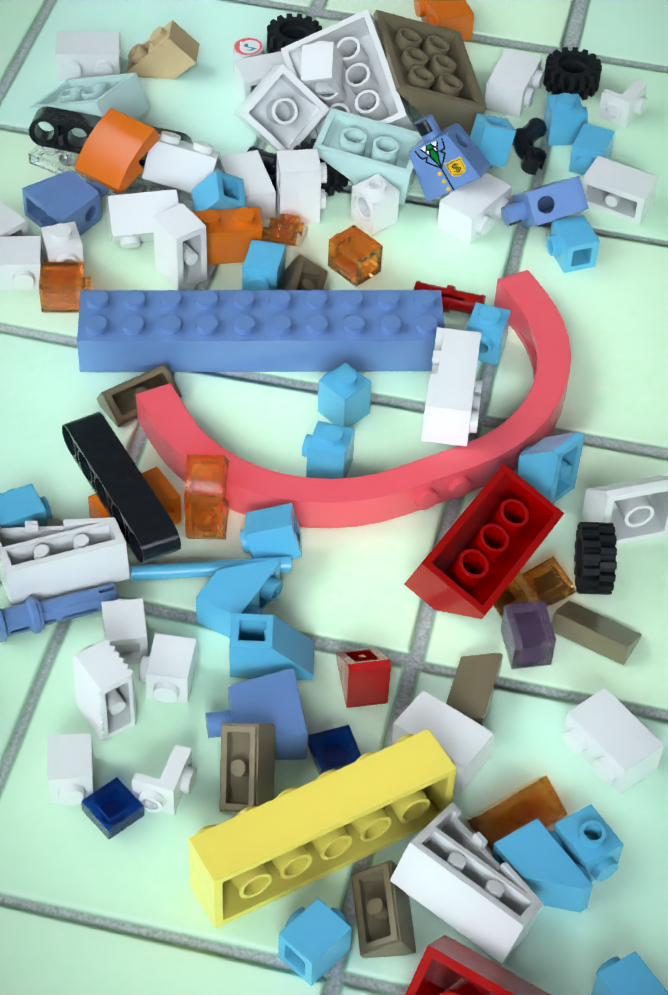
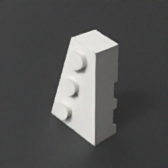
M437 327L421 441L467 447L469 433H477L483 380H476L481 332Z
M115 517L64 519V526L39 527L37 520L25 521V527H0V579L10 606L25 603V599L30 597L41 601L130 579L126 541Z
M452 802L409 842L390 881L406 892L408 896L417 900L441 918L447 925L453 927L480 947L482 951L503 964L523 941L544 903L507 862L500 865L485 849L488 843L486 838L480 832H476L473 835L458 818L461 811Z

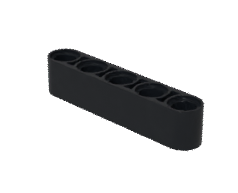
M42 107L35 112L29 127V136L39 146L80 154L87 138L102 117L60 108ZM47 122L52 125L54 130L45 131L38 123ZM153 127L157 130L158 134H161L162 131L172 132L180 135L181 141L193 144L191 138L185 133ZM74 128L82 129L87 136L77 137L71 130ZM148 152L138 161L141 166H145Z
M98 411L63 424L62 435L70 454L109 516L115 517L126 543L139 563L143 565L180 550L181 541L176 526L102 413Z

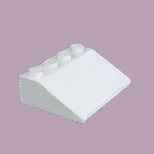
M368 9L281 48L287 68L301 80L302 45L314 44L317 41L334 42L343 56L342 92L316 96L329 108L417 132L406 100L396 91L376 22ZM329 111L310 132L311 139H317Z

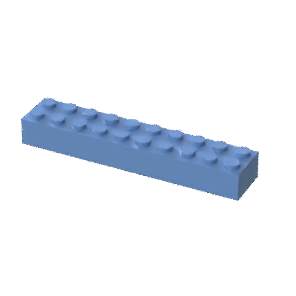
M80 290L77 333L80 372H148L166 364L169 372H329L347 363L358 372L432 371V357L437 327L445 328L441 290Z

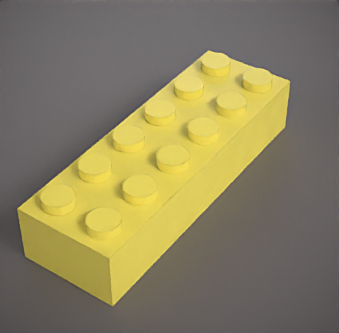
M429 728L415 735L407 734L402 736L387 748L376 753L367 752L354 763L341 769L328 770L322 773L316 780L306 785L284 790L271 801L257 807L249 806L241 810L235 817L218 825H208L201 828L194 836L188 838L190 887L214 928L221 927L422 831L452 803L457 768Z

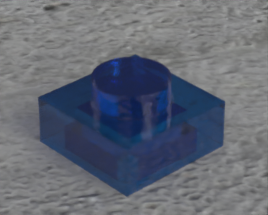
M349 725L308 735V747L319 776L328 770H338L354 763L361 756Z
M117 777L81 801L82 811L108 840L144 816V805Z

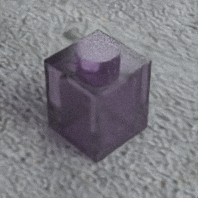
M545 601L518 602L504 605L500 631L511 669L551 665L556 637Z

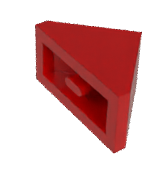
M377 648L336 652V661L346 708L388 703L391 664L387 656Z

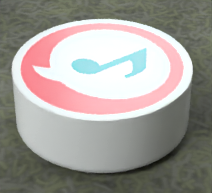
M254 37L240 38L233 44V57L235 60L264 54L262 41Z

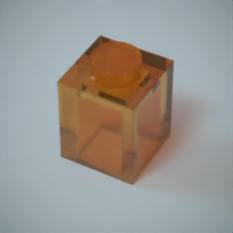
M353 225L329 239L328 267L357 287L381 272L383 245Z
M41 262L39 277L41 313H79L80 290H92L91 277H85L84 262Z

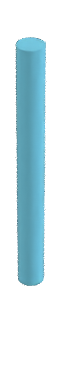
M291 556L141 564L131 565L130 573L132 581L212 577L219 569L269 559L279 561L280 573L292 572Z

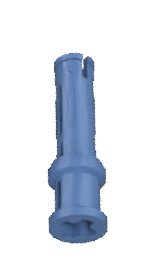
M114 583L41 601L30 597L25 599V603L0 608V643L6 642L9 636L32 631L34 634L41 633V630H44L46 625L102 611L101 602L119 599Z

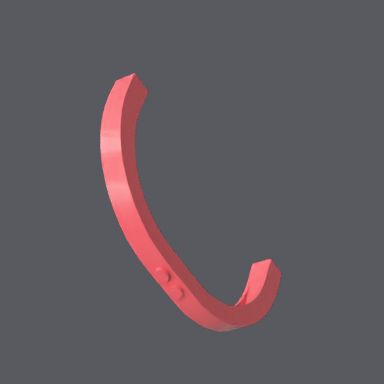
M529 270L497 279L494 306L511 310L509 325L523 343L533 369L534 383L527 397L505 422L487 434L468 442L467 447L457 446L371 475L338 479L300 477L275 472L241 459L221 447L197 425L171 383L136 394L137 420L163 462L181 480L213 502L246 515V512L292 503L300 527L345 528L364 526L395 519L419 510H427L444 501L463 497L467 493L484 487L503 463L512 471H515L518 468L517 459L520 453L527 446H534L543 438L550 436L561 415L570 374V342L565 323L556 305Z

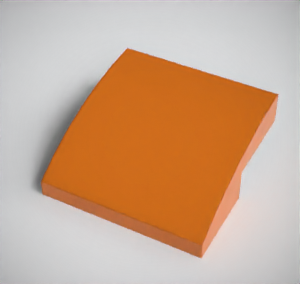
M110 108L87 138L74 168L77 173L122 194L143 172L138 161L158 142L160 136L155 128Z

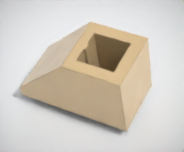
M172 20L164 27H157L146 42L142 45L138 43L130 50L126 73H137L138 77L175 80L197 62L200 44Z

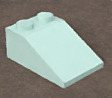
M137 73L68 79L29 107L32 115H35V112L42 107H54L101 117L112 108L138 121L141 119L140 116L150 109ZM74 128L71 130L72 133L81 137L87 136L82 129Z
M330 108L313 149H318L319 158L355 184L376 174L381 175L400 191L399 204L404 205L416 176L409 151L422 138L419 132Z

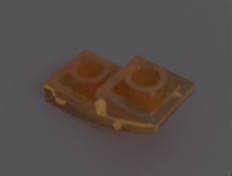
M280 214V219L270 218L269 228L263 227L261 241L299 247L307 235L308 226L300 222L301 217Z
M187 454L184 514L185 533L188 539L226 540L230 502L225 498L229 459L225 455Z

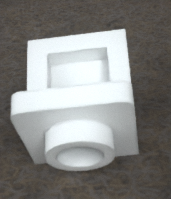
M637 79L622 95L605 89L601 94L598 116L626 129L638 115H643L649 101L646 97L648 84Z
M175 744L160 779L135 773L132 779L133 802L149 812H164L175 815L184 792L190 794L195 785L197 768L192 767V748Z

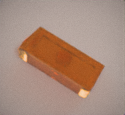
M545 775L530 780L468 817L467 821L475 833L480 832L488 841L486 846L493 852L495 842L538 818L546 828L567 815V812L549 778Z

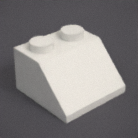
M278 64L270 70L233 114L257 137L273 149L285 151L294 150L296 145L299 146L330 108L286 66Z
M658 475L636 478L631 481L599 485L586 489L581 513L584 522L613 523L617 539L616 545L668 535V476Z

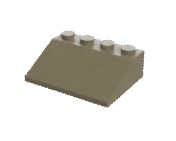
M375 10L373 14L396 91L423 116L432 114L441 130L454 123H458L470 137L477 113L484 114L487 107L461 33Z

